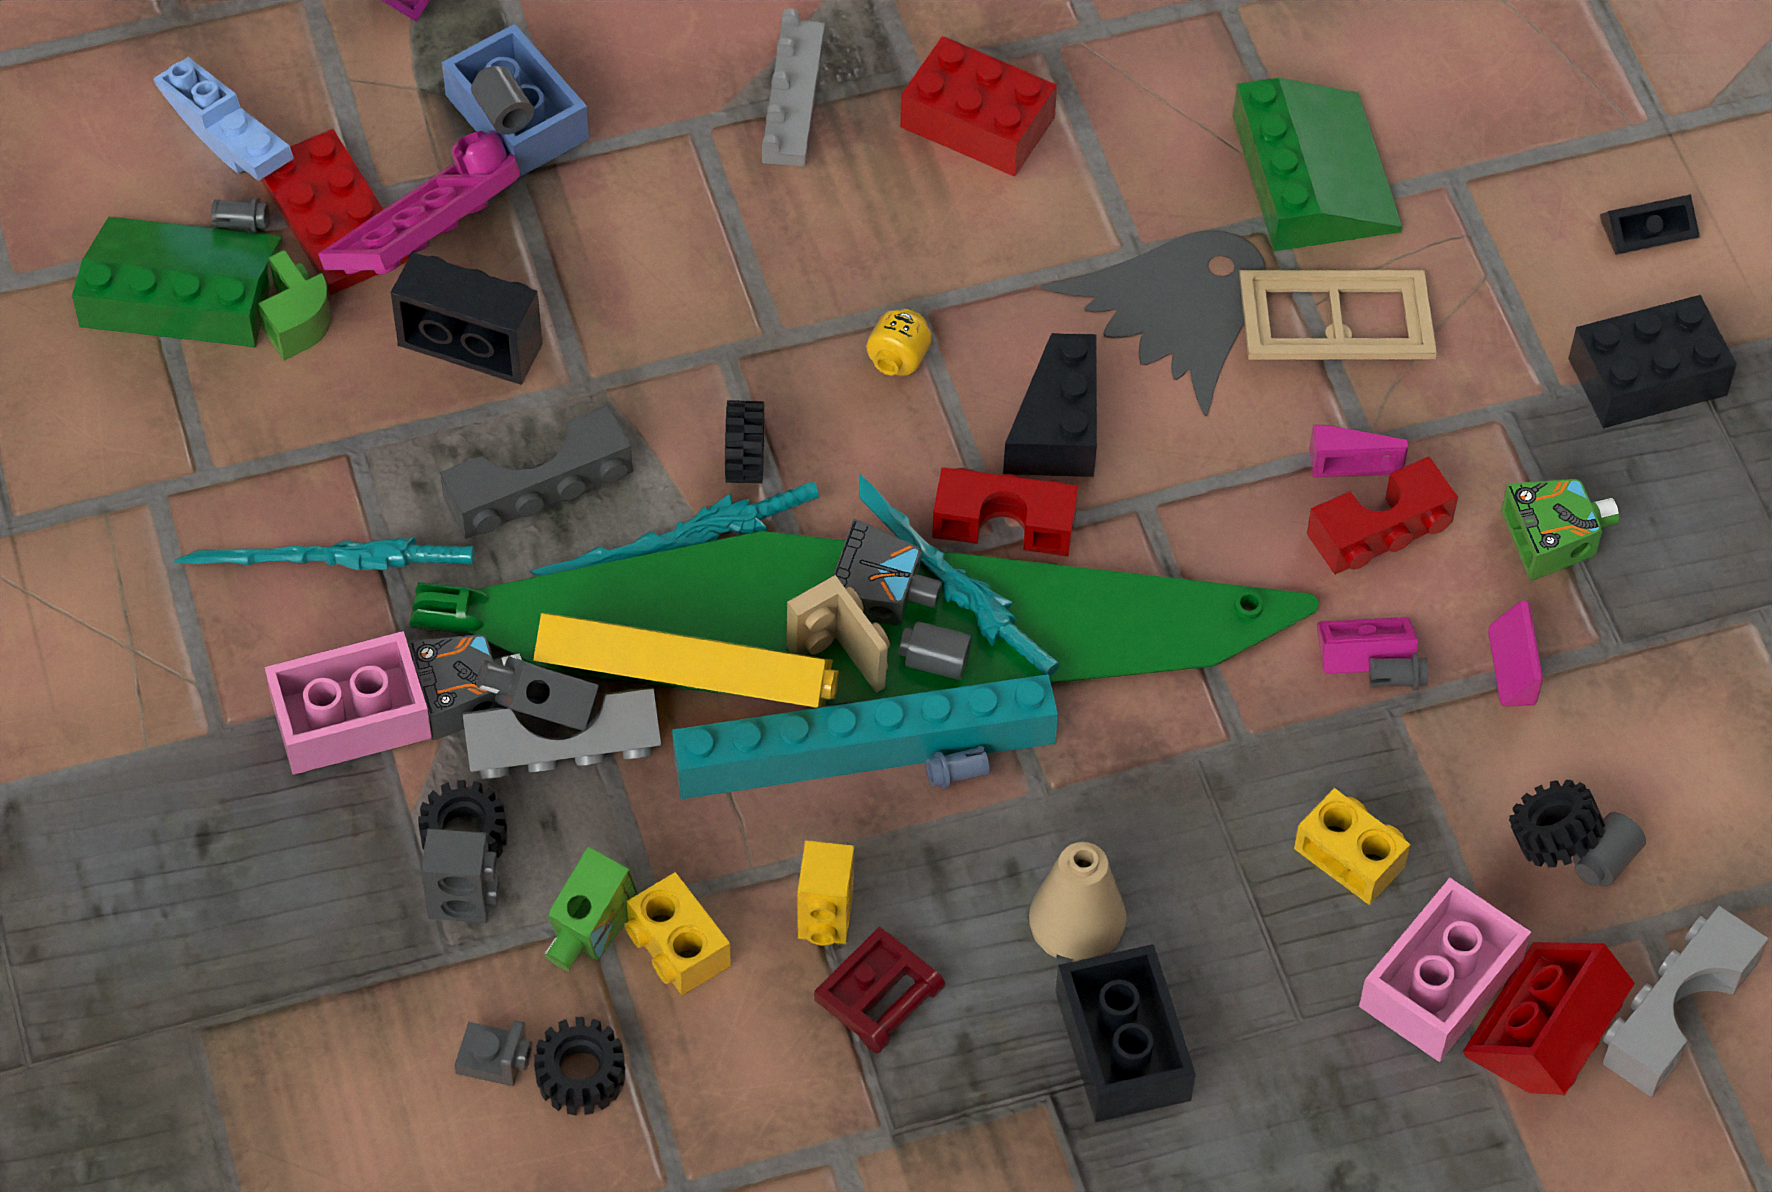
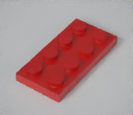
M334 129L290 146L294 159L261 179V182L317 274H323L329 294L332 295L379 275L374 270H362L352 274H346L344 270H324L318 253L384 210ZM410 254L400 260L401 265L407 263Z

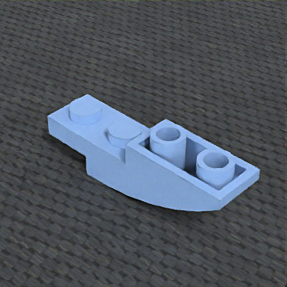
M187 57L175 63L169 69L153 78L157 88L183 121L237 174L246 171L256 180L260 181L294 159L290 145L242 109L236 93L191 58Z

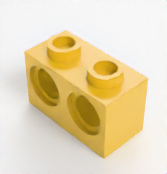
M1334 788L1298 825L1294 849L1370 905L1405 868L1410 843L1406 841L1403 834L1397 828L1388 824L1384 825L1369 814L1359 800L1350 796L1346 797ZM1336 826L1343 829L1344 832H1334L1327 827ZM1374 854L1381 857L1383 860H1371L1367 858L1365 855Z
M805 840L797 890L798 939L808 940L813 944L821 946L833 943L846 944L853 899V845Z
M676 872L626 901L628 921L624 923L628 936L636 947L641 948L645 946L653 957L651 962L659 978L665 984L672 982L682 996L731 966L730 942ZM657 915H667L671 917L669 920L664 922H656L651 920L653 917ZM687 950L698 953V955L691 958H683L678 954Z

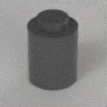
M491 66L484 68L477 74L472 83L471 92L495 130L500 134L508 135L523 129L533 118L534 107L509 69L504 66Z
M917 621L914 629L905 628L900 643L899 655L906 657V667L961 680L971 648L972 635Z
M1618 812L1608 813L1604 818V835L1602 838H1596L1599 844L1594 849L1586 847L1587 855L1581 859L1577 854L1573 856L1576 873L1587 884L1592 886H1610L1646 845V837L1642 829L1624 814Z

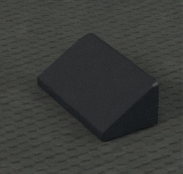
M1691 194L1611 210L1600 214L1601 223L1615 255L1700 237Z

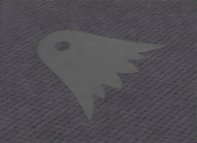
M1209 230L1186 234L1130 260L1079 277L1041 285L1040 288L1062 294L1096 297L1084 307L1086 311L1103 312L1116 309V313L1105 328L1104 335L1107 337H1126L1143 333L1139 347V359L1142 365L1150 364L1173 353L1171 367L1173 378L1177 380L1188 370L1191 371V379L1197 401L1204 415L1207 416L1224 361L1244 324L1239 270H1266L1261 255L1248 241L1228 232ZM1225 256L1233 262L1234 270L1227 276H1216L1209 271L1208 262L1213 257Z

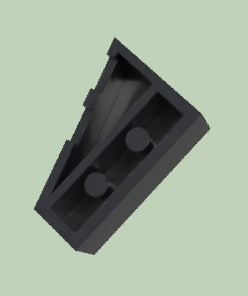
M1051 333L1005 442L1003 474L1094 477L1097 450L1096 334Z

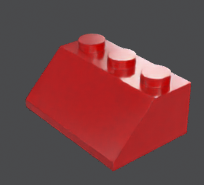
M1533 942L1525 953L1523 961L1515 969L1462 1052L1471 1061L1528 1093L1565 1095L1575 1083L1577 1075L1592 1051L1599 1045L1600 1039L1612 1019L1622 1008L1623 1002L1635 982L1605 943Z

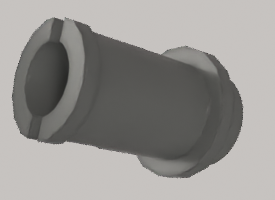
M253 198L252 202L214 200L211 218H216V220L212 221L213 228H251L253 233H258L260 229H267L269 226V204L261 202L259 198Z
M1412 653L1411 658H1369L1370 688L1379 686H1412V690H1418L1419 686H1427V658H1418L1417 653Z

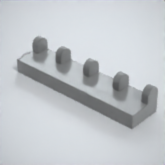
M791 8L785 9L782 12L775 70L772 76L771 96L766 115L765 134L762 141V163L805 167L825 35V23L799 20L798 11Z

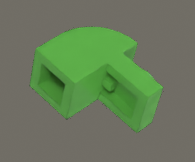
M283 250L269 257L273 284L279 293L258 303L263 331L282 359L286 360L313 347L325 336L331 323V309L327 284L323 274L320 273L310 278L305 267L301 263L295 265L286 251Z

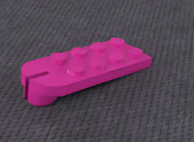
M478 131L459 139L452 147L451 154L454 164L443 169L318 253L324 270H344L346 274L362 270H374L376 274H384L395 270L401 265L400 260L412 252L426 249L430 245V239L458 227L459 219L467 214L484 209L488 205L487 200L515 182L521 174L515 155L507 153L502 137L496 131H489V134Z

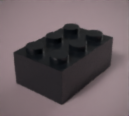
M412 252L390 292L397 343L400 347L522 385L543 344L538 291L529 288L523 283L505 281L489 276L478 269H467L448 263L437 256H425Z
M1701 295L1578 326L1575 329L1568 358L1603 428L1727 396L1737 366Z
M1154 944L1058 965L1055 993L1095 1123L1191 1101L1196 1074Z

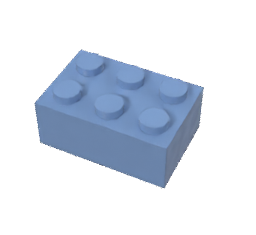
M516 24L442 62L446 97L476 132L483 131L489 134V131L496 130L471 92L472 83L477 74L484 68L504 66L509 69L534 107L533 118L523 129L508 135L498 133L502 137L507 153L515 155L521 172L519 177L589 140L586 104Z

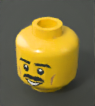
M909 309L891 310L880 317L866 344L867 353L880 372L886 375H910L919 368L932 343V335L927 322L919 313Z

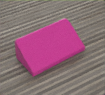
M1520 601L1495 620L1488 630L1499 699L1502 706L1535 705L1543 682L1530 604H1528V601Z
M1408 617L1320 621L1317 623L1322 666L1327 674L1369 672V658H1411L1412 653H1417L1418 638Z

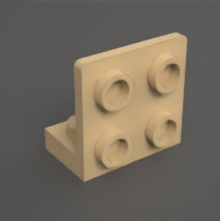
M834 575L787 602L786 647L791 653L801 655L808 653L812 655L818 654L825 650L832 643L833 639L836 638L874 691L877 693L885 688L886 670L888 669L887 652L890 647L889 639L878 623L871 624L865 616L863 604L853 588H845L837 576Z

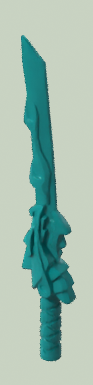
M861 474L859 475L860 500L897 538L915 545L921 550V562L944 583V599L947 602H956L960 608L964 607L967 610L969 608L973 610L976 618H978L977 626L982 636L987 637L991 646L995 644L997 638H1004V641L1011 647H1014L1022 656L1024 655V658L1031 664H1034L1044 675L1049 674V677L1052 676L1059 668V662L1052 656H1049L1041 647H1038V644L1031 638H1028L1024 632L1017 629L1018 627L1014 625L1016 618L1008 610L1012 607V602L990 590L989 584L968 577L964 569H954L944 560L945 554L929 545L909 525L910 518L892 507Z
M814 481L798 486V488L790 489L787 492L785 491V493L782 492L772 498L769 497L749 505V498L732 503V495L728 494L708 509L704 506L688 522H678L674 531L659 536L650 531L632 544L612 550L599 546L578 558L533 569L530 572L537 576H543L676 549L682 546L696 545L715 541L720 534L728 531L736 535L767 531V527L760 520L820 498Z
M402 537L388 538L368 543L353 542L351 539H346L330 547L287 546L281 548L201 549L175 559L174 562L187 564L231 562L252 565L270 561H288L298 564H306L310 561H325L329 566L340 564L356 570L379 569L387 571L388 567L403 568L411 562L473 565L475 561L474 546L416 545L415 537L406 539Z

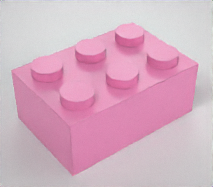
M404 631L264 667L271 701L292 775L432 738L428 709Z
M1449 878L1366 977L1359 1007L1441 1062L1523 961L1531 931L1452 878Z

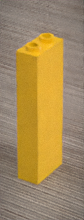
M541 613L533 661L816 708L825 707L826 699H835L839 679V671L831 670L832 659Z

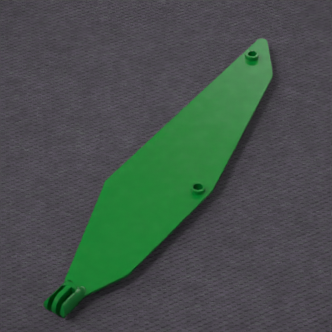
M760 531L479 589L417 582L416 596L413 600V612L411 613L409 625L411 628L470 635L481 634L486 636L488 644L511 655L520 653L521 659L578 677L737 695L533 661L541 613L558 614L791 653L786 647L787 602L833 577L846 540ZM943 552L945 554L944 560L954 569H964L968 577L989 584L990 590L1012 602V607L1008 610L1016 618L1014 625L1018 627L1017 629L1024 632L1028 638H1031L1038 644V647L1045 650L1049 656H1052L1060 664L1057 671L1049 677L1051 684L1214 667L1315 614L1319 606L1318 599L1309 593ZM921 562L919 575L941 581ZM943 582L935 608L909 602L901 624L878 623L885 631L890 643L887 652L888 669L886 670L885 688L877 693L874 691L836 638L822 652L814 655L806 654L807 656L832 659L831 670L839 671L835 699H826L825 706L863 702L1044 674L1034 664L1025 659L1024 655L1022 656L1014 647H1011L1004 641V638H997L995 644L991 646L987 637L982 636L977 626L978 618H976L975 612L970 608L968 610L964 607L960 608L956 602H947L944 599ZM1248 605L1255 610L1248 611L1243 609L1242 606ZM920 621L971 634V648L962 679L956 680L906 667V657L899 655L900 643L905 628L914 629L916 622Z

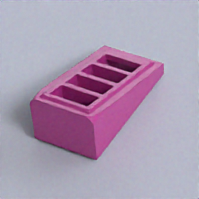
M1313 425L1309 447L1313 477L1390 475V473L1405 467L1408 442L1405 439L1336 426Z

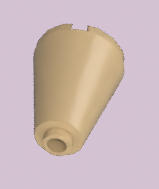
M1074 843L1062 851L1030 905L1029 925L1033 937L1047 954L1057 958V955L1072 958V962L1106 955L1117 947L1125 929L1126 909L1105 853L1098 846L1091 843Z

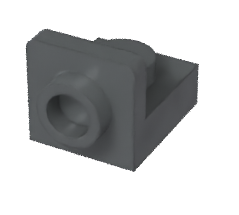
M514 1020L511 1031L468 1022L455 1062L456 1074L514 1086L518 1070L527 1069L532 1053L533 1044L532 1041L526 1039L525 1023Z

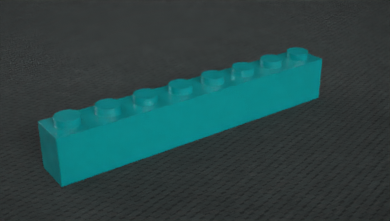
M1049 674L672 729L673 759L680 798L687 799L926 763V759L933 758L934 753L941 751L943 755L983 746L984 752L989 754L1055 744L1058 712Z

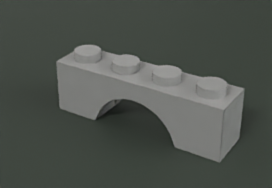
M652 687L604 693L600 709L594 719L586 726L585 731L581 730L565 737H546L532 732L517 719L512 709L507 707L462 712L470 772L480 771L481 779L510 775V766L528 764L529 772L552 770L557 768L556 760L575 758L576 766L605 762L603 753L623 751V759L646 757L652 755L651 747L661 746L654 688Z
M1721 906L1717 907L1708 920L1700 916L1685 937L1688 945L1681 953L1673 950L1661 965L1658 974L1662 977L1656 985L1652 987L1649 984H1645L1631 1004V1008L1635 1011L1627 1021L1618 1018L1608 1030L1603 1040L1608 1045L1602 1064L1652 1098L1679 1064L1687 1044V1039L1676 1023L1673 1006L1682 998L1700 991H1718L1734 995L1760 962L1769 938Z

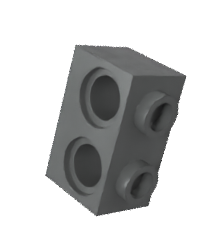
M427 829L421 875L428 919L487 923L489 905L498 904L500 878L495 876L497 855L496 852H489L486 833Z

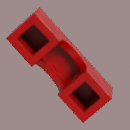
M1430 456L1390 473L1385 500L1391 507L1389 510H1369L1357 501L1351 491L1311 508L1307 535L1334 575L1349 568L1352 570L1359 569L1370 562L1372 558L1389 550L1391 552L1399 551L1405 548L1412 540L1427 533L1437 534L1453 522L1458 496Z
M941 467L933 510L932 538L978 544L981 527L988 520L996 517H1008L1017 521L1024 529V551L1069 557L1076 515L1078 486L1065 484L1058 480L1040 481L1020 478L1013 474L996 475L975 472L969 468L953 469Z

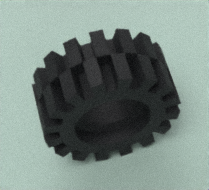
M727 400L725 423L726 483H763L764 401Z
M1566 779L1563 786H1560L1559 781L1555 780L1551 781L1550 788L1545 790L1542 785L1534 788L1537 794L1531 796L1526 793L1521 797L1524 805L1516 803L1512 809L1514 814L1510 815L1509 818L1510 827L1525 858L1529 862L1533 860L1536 866L1541 867L1545 861L1548 868L1556 867L1558 860H1562L1564 865L1573 863L1571 860L1572 856L1577 854L1580 859L1587 855L1585 848L1594 849L1599 844L1596 838H1602L1604 835V819L1591 791L1581 782L1575 785L1573 780Z
M457 780L458 789L451 790L448 782L441 785V796L434 790L428 795L429 804L422 803L420 807L421 816H418L423 850L425 848L427 829L444 830L450 820L459 816H472L479 819L482 824L479 832L486 833L489 852H496L499 859L503 853L502 845L507 844L508 830L504 806L500 798L496 799L495 791L488 787L483 793L482 783L476 781L473 782L471 789H467L465 780Z
M575 1017L576 1026L569 1027L567 1019L558 1022L559 1032L556 1033L550 1027L545 1031L546 1041L539 1039L536 1045L537 1054H534L535 1074L541 1096L545 1101L551 1098L553 1108L560 1111L564 1104L567 1108V1114L576 1115L577 1107H584V1114L589 1115L593 1114V1104L597 1103L600 1109L603 1110L609 1106V1096L614 1100L619 1096V1085L624 1086L625 1059L622 1043L619 1038L615 1039L614 1030L607 1026L602 1031L601 1021L592 1019L590 1027L585 1026L584 1017ZM588 1053L598 1060L599 1068L593 1076L587 1079L574 1080L567 1078L560 1069L561 1064L566 1057L572 1054Z

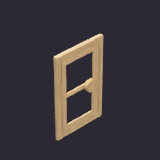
M1239 270L1248 360L1436 359L1437 351L1424 270ZM1266 292H1329L1333 324L1326 328L1324 338H1271ZM1339 292H1402L1408 338H1351V329L1342 322Z

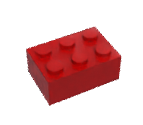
M941 36L901 94L900 127L1015 177L1055 118L1057 84L945 36Z

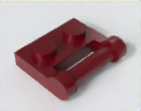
M879 926L814 990V1001L857 1034L867 1048L875 1053H880L890 1043L889 1036L929 996L936 997L946 985L944 979L935 969ZM906 974L911 977L915 983L876 1022L866 1015Z

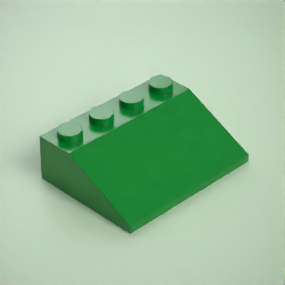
M1279 77L1236 84L1232 117L1274 252L1402 232V224L1358 92Z
M108 217L82 259L73 289L72 298L79 327L255 347L262 323L258 303L268 299L273 280L269 257L280 252L282 236Z

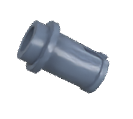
M983 746L943 755L941 751L934 753L933 758L926 759V772L932 787L940 786L942 789H948L952 782L988 776L990 772L986 752H984Z

